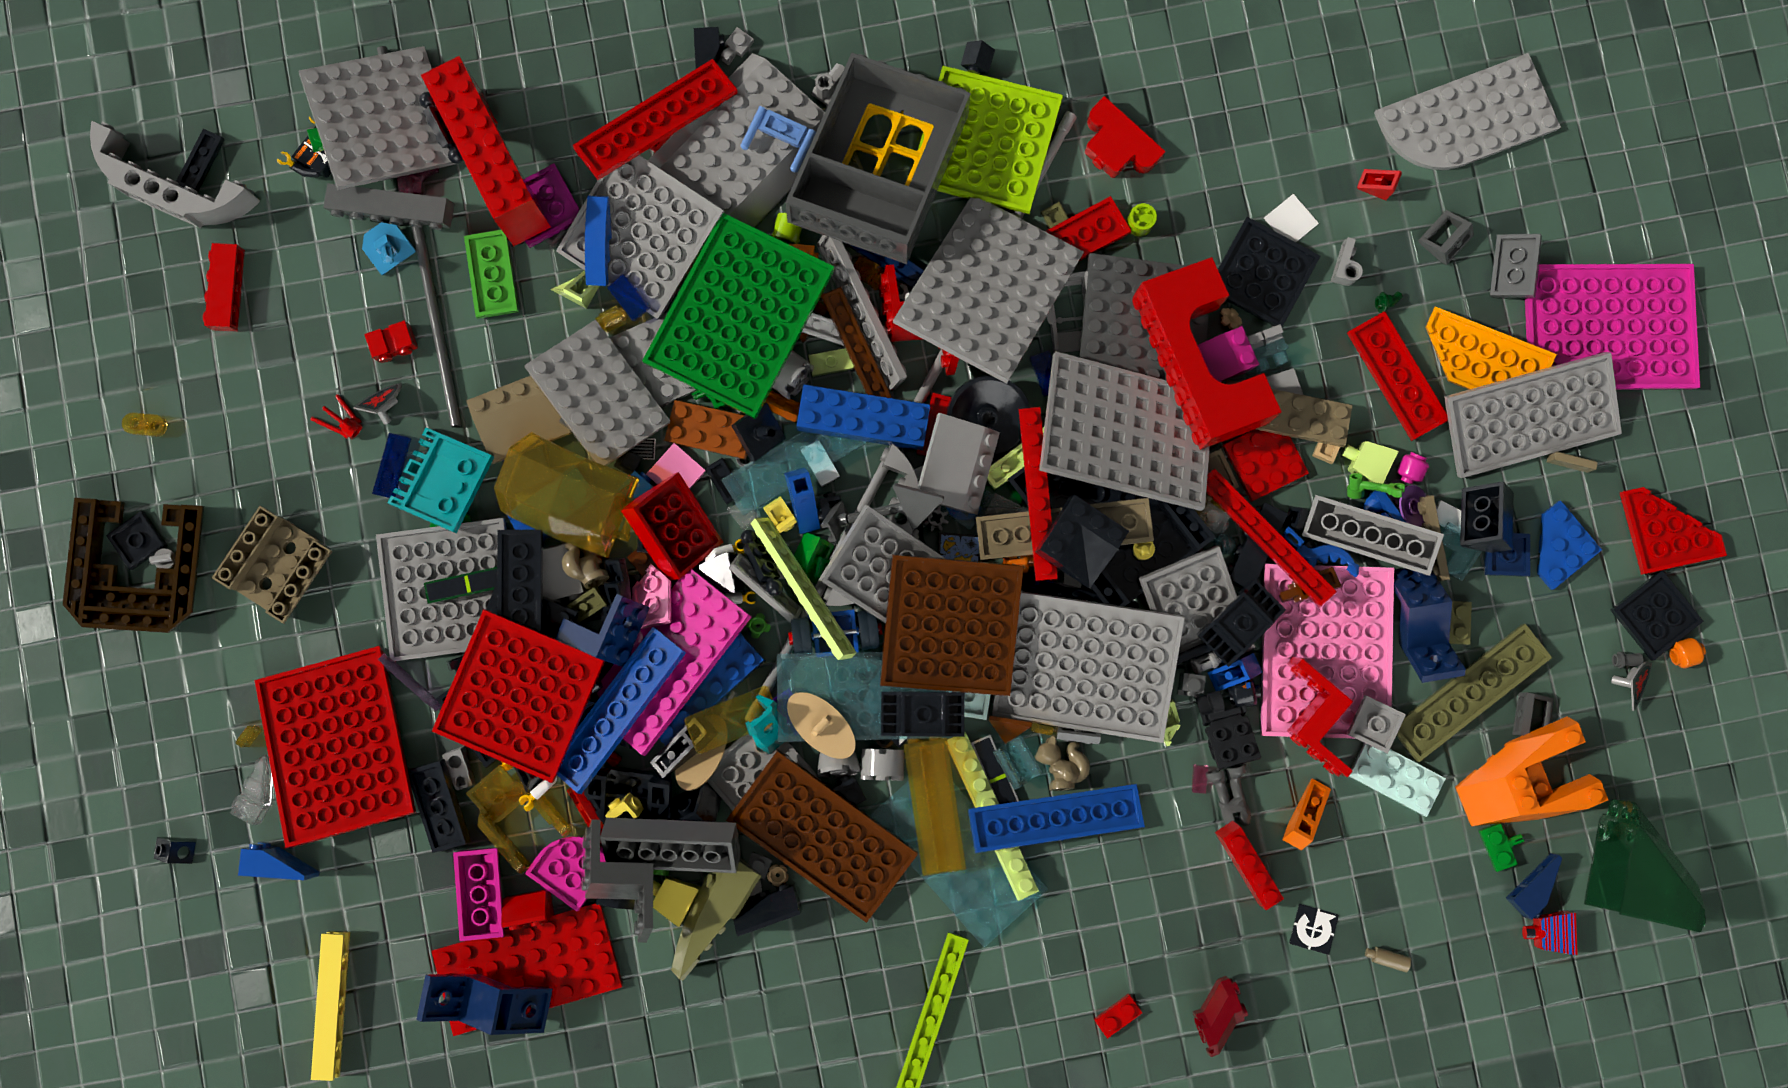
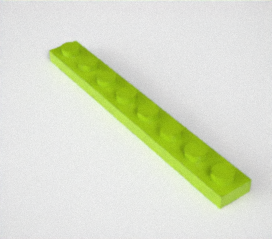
M951 932L947 933L896 1088H920L969 941L968 938Z

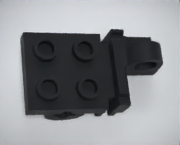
M1220 691L1196 697L1203 721L1202 724L1203 726L1209 725V727H1206L1205 733L1208 736L1210 753L1216 761L1218 770L1261 759L1248 716L1242 718L1247 712L1245 705L1224 710V702Z

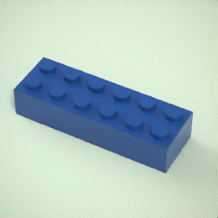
M803 384L796 427L797 431L890 446L893 444L896 447L923 451L930 405Z
M741 632L659 739L665 746L693 717H704L766 661Z

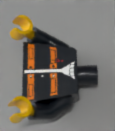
M309 117V120L315 124V121ZM308 136L292 156L287 152H281V154L287 157L286 162L277 159L280 165H289L291 170L303 177L318 178L323 176L328 178L331 175L325 151L313 152Z

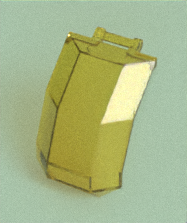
M530 432L510 446L494 490L500 510L509 517L536 530H543V533L555 539L608 558L616 538L628 542L631 537L630 531L632 527L627 519L622 530H619L624 517L621 510L636 499L633 497L639 478L589 460Z

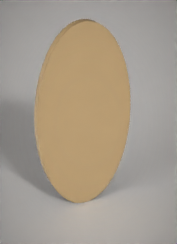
M798 692L790 696L787 702L789 718L794 728L809 745L817 751L837 759L848 758L854 753V734L845 718L831 704L816 695L805 692Z
M718 715L705 716L718 734L701 751L675 770L677 783L683 790L692 791L704 785L714 774L722 760L727 742V729L724 720Z

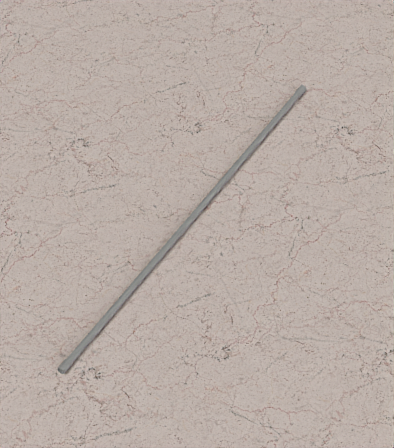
M1070 111L1065 112L1049 145L1038 187L1077 118ZM1018 211L1013 212V215L1017 216L1020 219H1022L1025 214ZM942 349L913 402L924 404L943 369L941 366ZM881 461L855 512L862 511L865 505L870 506L889 470L882 467L883 461ZM853 523L846 527L830 559L834 556ZM818 580L815 589L820 597H822L827 585ZM803 608L798 618L800 619L807 617L808 619H810L809 614L807 613L805 608ZM789 636L758 693L759 695L766 698L769 697L794 650L793 645L789 644ZM756 698L744 717L746 721L752 722L754 719L759 718L763 707Z

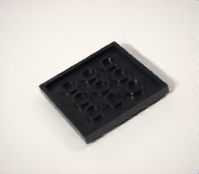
M1246 217L1218 267L1220 276L1229 293L1226 301L1272 326L1281 324V327H1283L1321 256L1261 223Z

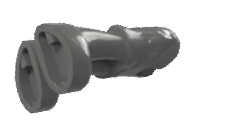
M1245 764L1221 770L1217 768L1206 772L1207 780L1213 782L1220 799L1218 804L1225 825L1231 821L1235 822L1233 813L1237 812L1243 826L1250 825V820L1252 819L1251 810L1246 803L1241 785V776L1247 772ZM1226 774L1233 793L1232 799L1229 798L1226 786Z

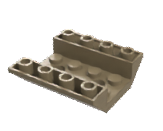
M259 506L212 576V579L230 590H236L266 609L265 613L285 624L332 553V550L290 521ZM293 542L296 550L294 553L288 554L286 547L289 543ZM269 578L272 581V586L270 589L265 590L262 583L265 579Z

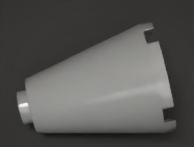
M855 750L850 757L844 759L832 758L820 752L817 769L819 777L829 778V774L835 775L836 778L847 775H856L858 772H861Z

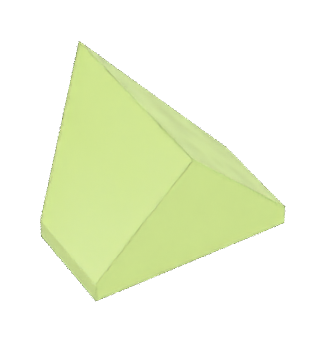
M583 271L577 277L550 290L587 309L599 286L586 285L585 271Z

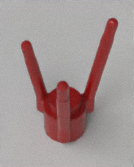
M338 394L335 397L351 417L350 419L348 417L342 419L326 406H323L322 409L340 423L339 427L341 429L315 417L310 418L311 421L341 434L346 439L349 437L351 439L355 438L363 427L360 425L362 421L355 416Z

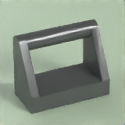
M1446 210L1423 234L1418 242L1436 259L1447 265L1474 236L1473 224ZM1449 221L1457 230L1440 247L1429 241Z
M1528 692L1518 693L1512 735L1522 736L1530 733L1534 700L1544 701L1541 727L1550 724L1554 698Z

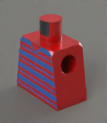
M1563 910L1541 914L1538 918H1533V926H1523V938L1534 939L1535 947L1547 951L1578 955L1575 912Z

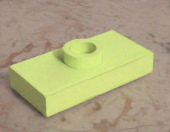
M845 348L809 355L810 363L814 366L813 377L854 369Z

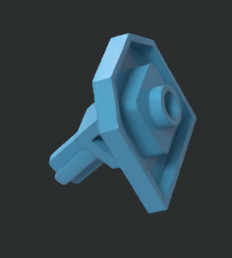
M381 222L364 234L362 250L381 275H384L417 252L398 225Z

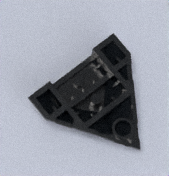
M613 766L600 769L584 790V795L594 805L595 813L603 825L607 818L605 815L610 810L609 804L616 798L621 800L628 793L638 798L644 807V810L636 819L657 820L670 804L671 783L656 772ZM627 810L617 817L634 819Z

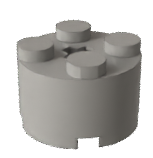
M792 350L772 388L785 398L791 399V394L796 396L803 389V384H807L810 379L807 377L809 371L813 372L814 366Z
M862 749L861 779L873 780V776H876V780H889V776H891V780L904 781V750Z

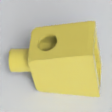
M669 876L665 878L662 884L653 880V895L656 896L653 901V908L673 924L680 927L701 887Z

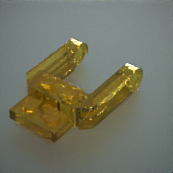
M500 764L466 794L480 810L478 827L493 845L498 848L499 852L518 873L522 874L530 867V863L497 825V822L503 820L520 805L519 799L521 796L530 795L531 793H526L521 781L514 780ZM544 794L538 800H533L535 809L549 825L552 824L563 836V839L572 832L570 825Z

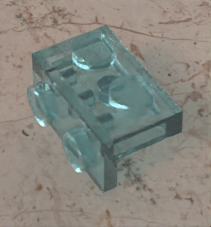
M1022 736L1006 742L993 752L1014 790L1023 786L1030 779L1042 774Z

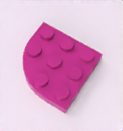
M573 836L558 839L547 845L538 854L525 874L572 909L579 911L588 899L585 898V891H581V882L585 869H582V857L585 854V849L582 848L583 837ZM600 845V862H606L603 848Z

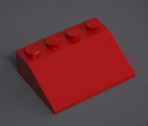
M676 472L643 493L621 510L661 573L669 580L681 579L707 557L714 548L723 543V540L679 472Z

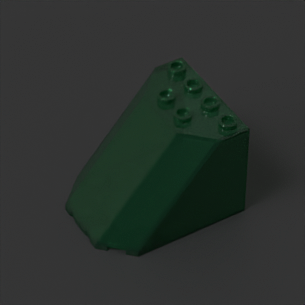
M1612 799L1608 805V813L1602 814L1599 819L1584 904L1616 911L1620 915L1702 933L1706 917L1699 885L1635 802Z

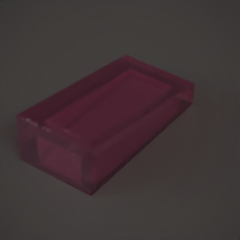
M1193 764L1192 793L1206 794L1207 765Z

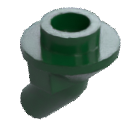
M1381 292L1375 299V308L1378 309L1379 313L1385 312L1389 307H1393L1402 299V293L1396 292L1392 296Z

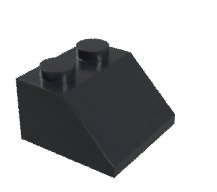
M705 783L698 789L686 791L674 797L667 820L715 822L722 798Z

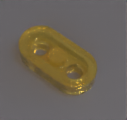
M129 413L122 419V428L127 433L133 435L159 437L166 432L167 422L163 417L154 414ZM138 421V426L134 428V423ZM159 423V428L155 430V425Z

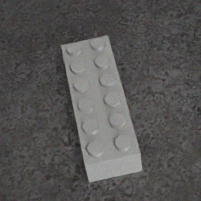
M1315 495L1302 536L1430 576L1444 534Z

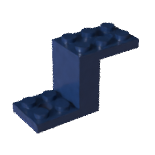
M1407 568L1394 570V591L1401 601L1399 644L1421 682L1425 683L1465 676L1466 669L1449 643L1452 600L1434 572L1431 571L1429 576Z
M616 594L600 632L563 619L555 639L595 658L623 667L629 658L650 607Z
M426 974L416 1020L420 1022L460 1021L490 1035L544 1033L553 989L550 987H511L481 974ZM445 993V999L439 1003L440 996ZM531 1005L530 1012L526 1014V1009Z

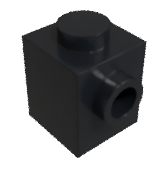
M983 40L967 42L961 66L967 69V72L975 74L989 73L995 49Z

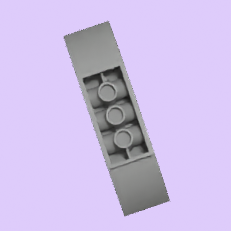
M91 122V149L98 166L109 179L107 183L130 198L198 228H201L202 225H218L238 219L251 211L260 202L254 196L255 192L236 180L233 183L225 180L216 199L206 194L202 196L188 186L183 188L172 179H163L159 177V174L149 169L145 171L131 161L127 163L122 158L130 143L123 139L124 135L114 130L113 126L105 122H101V124Z
M893 444L889 448L886 447L880 458L883 461L882 467L905 476L899 479L898 484L917 489L918 481L916 474L905 455ZM893 497L889 505L900 503L898 497ZM900 512L905 516V522L902 525L896 523V514L888 516V520L910 535L912 534L913 529L904 512ZM827 587L823 596L827 606L854 604V602L830 587Z

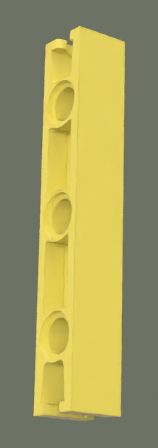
M328 931L321 934L311 1080L333 1081L340 1076L350 932Z

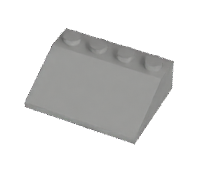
M938 413L917 489L943 495L944 500L939 505L977 515L1000 432Z

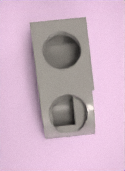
M465 746L442 754L456 790L475 785L474 775L470 769L471 766Z

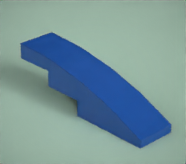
M587 196L585 221L586 285L607 286L609 284V240L612 239L609 196Z

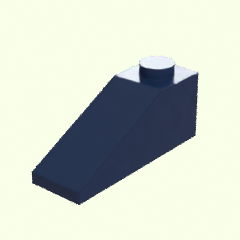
M1550 853L1506 897L1523 917L1532 920L1533 918H1538L1544 912L1543 908L1548 904L1562 861L1560 855Z

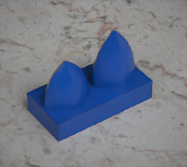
M1373 491L1368 494L1369 497L1364 503L1363 510L1373 513L1381 512L1383 516L1406 522L1385 492Z

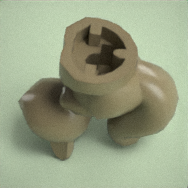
M589 531L587 533L588 541H580L584 557L580 558V549L576 543L567 542L565 549L568 551L562 558V568L567 576L582 582L586 589H592L596 585L601 587L610 578L607 570L600 569L602 559L608 555V547L601 540L596 539L595 535Z
M1055 735L1047 738L1046 742L1039 746L1035 759L1042 764L1050 765L1049 772L1055 778L1049 784V791L1075 789V784L1082 782L1089 775L1090 763L1085 754L1077 751L1080 747L1079 743L1071 742L1068 744L1066 753L1069 761L1061 759V751L1057 745Z

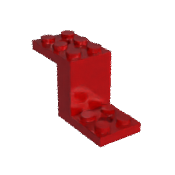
M894 264L886 265L884 273L881 274L879 295L884 298L882 314L883 316L886 315L887 318L885 327L888 331L890 342L921 340L922 338L893 323L896 314L905 301L900 302ZM942 349L941 366L945 368L946 375H955L959 358Z
M1292 657L1287 663L1291 667L1290 672L1299 679L1302 677L1307 680L1308 683L1306 685L1314 692L1319 693L1287 730L1291 734L1290 739L1298 746L1307 748L1306 753L1314 760L1325 763L1323 768L1332 775L1348 777L1353 770L1322 745L1320 740L1353 701L1303 658Z

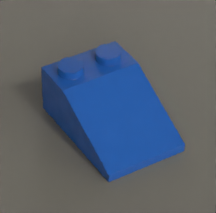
M258 842V844H249V847L241 849L238 876L307 880L319 876V871L282 848L271 846V842Z

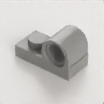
M1347 237L1342 243L1330 282L1350 286L1362 276V266L1350 260L1353 259L1357 249L1354 247L1355 239ZM1346 270H1351L1354 277H1349Z

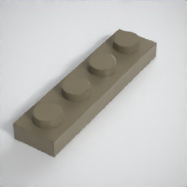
M1434 495L1419 497L1418 511L1423 516L1424 521L1422 528L1441 533ZM1443 541L1432 569L1439 581L1450 579Z

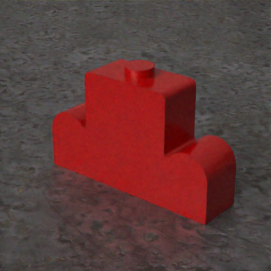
M1105 96L1091 109L1087 125L1090 130L1098 133L1087 143L1085 154L1093 160L1092 163L1099 170L1103 169L1111 178H1115L1132 161L1135 171L1145 174L1151 171L1163 158L1166 151Z

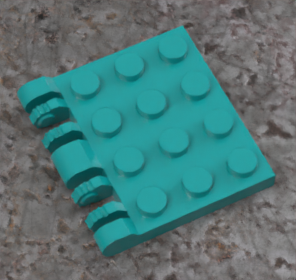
M425 428L422 436L433 442L431 443L420 438L418 443L425 448H429L426 455L416 450L413 452V455L422 459L423 462L420 463L409 459L403 471L414 477V480L412 481L402 476L399 479L402 484L410 486L408 492L406 493L399 488H395L393 493L403 497L404 500L390 496L387 503L457 534L495 457L429 428Z

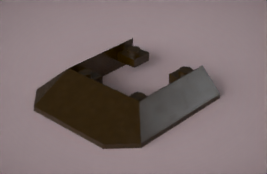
M74 498L63 606L81 627L170 633L193 613L204 506L163 504L161 525L179 527L174 569L156 568L154 589L116 587L118 566L101 564L105 522L123 523L125 502Z

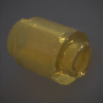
M615 305L599 313L595 320L605 332L609 333L625 325L628 316L623 307L619 308L618 305Z

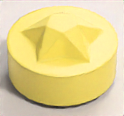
M1153 542L1133 545V554L1139 560H1148L1155 552Z

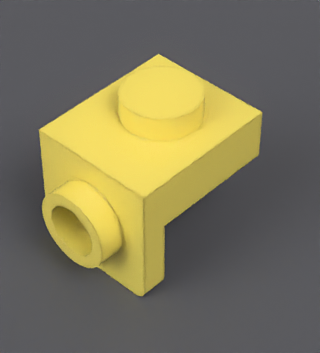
M781 496L763 507L779 533L791 530L794 524L797 523L796 518Z
M628 793L621 800L616 798L608 806L610 810L605 816L607 818H617L627 810L636 819L642 813L644 807L638 798Z

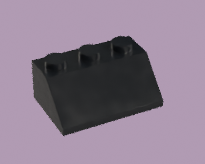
M1504 481L1462 489L1461 547L1489 553L1513 550L1514 493Z
M784 883L776 887L777 891L768 893V890L755 894L756 898L749 901L747 899L739 914L733 919L737 937L800 915L802 906L795 885L789 886L788 883Z

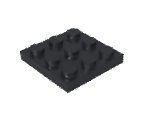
M1658 571L1610 609L1651 661L1656 660L1675 645L1676 642L1680 641L1704 622L1663 571Z

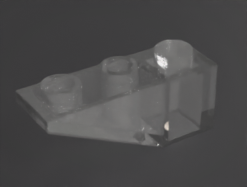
M263 755L257 759L254 764V772L243 783L244 789L242 793L232 802L233 808L230 814L252 826L261 824L271 806L273 778L268 755Z

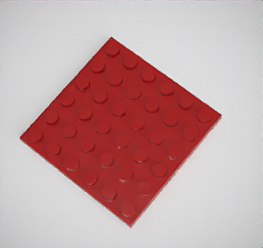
M483 609L432 732L553 783L605 661Z

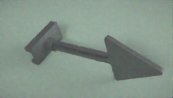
M895 483L893 489L900 503L873 509L883 516L904 512L911 528L916 529L944 500V496ZM843 501L836 502L821 524L822 528L828 527L831 532L828 538L829 543L837 541L845 527L854 523L860 512L848 513Z

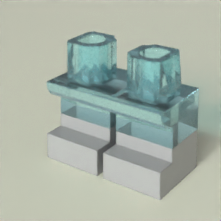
M1281 324L1247 337L1259 362V365L1255 367L1258 374L1270 369L1267 361L1268 358L1273 357L1276 367L1289 361L1286 353L1289 347L1284 341Z

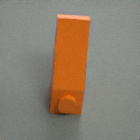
M1313 778L1310 780L1287 825L1283 841L1300 850H1303L1313 842L1331 788Z

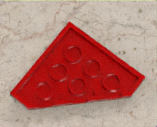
M1645 487L1619 492L1641 575L1727 556L1721 534L1711 531L1692 516L1682 513L1676 509L1677 507L1666 500L1651 494V491Z

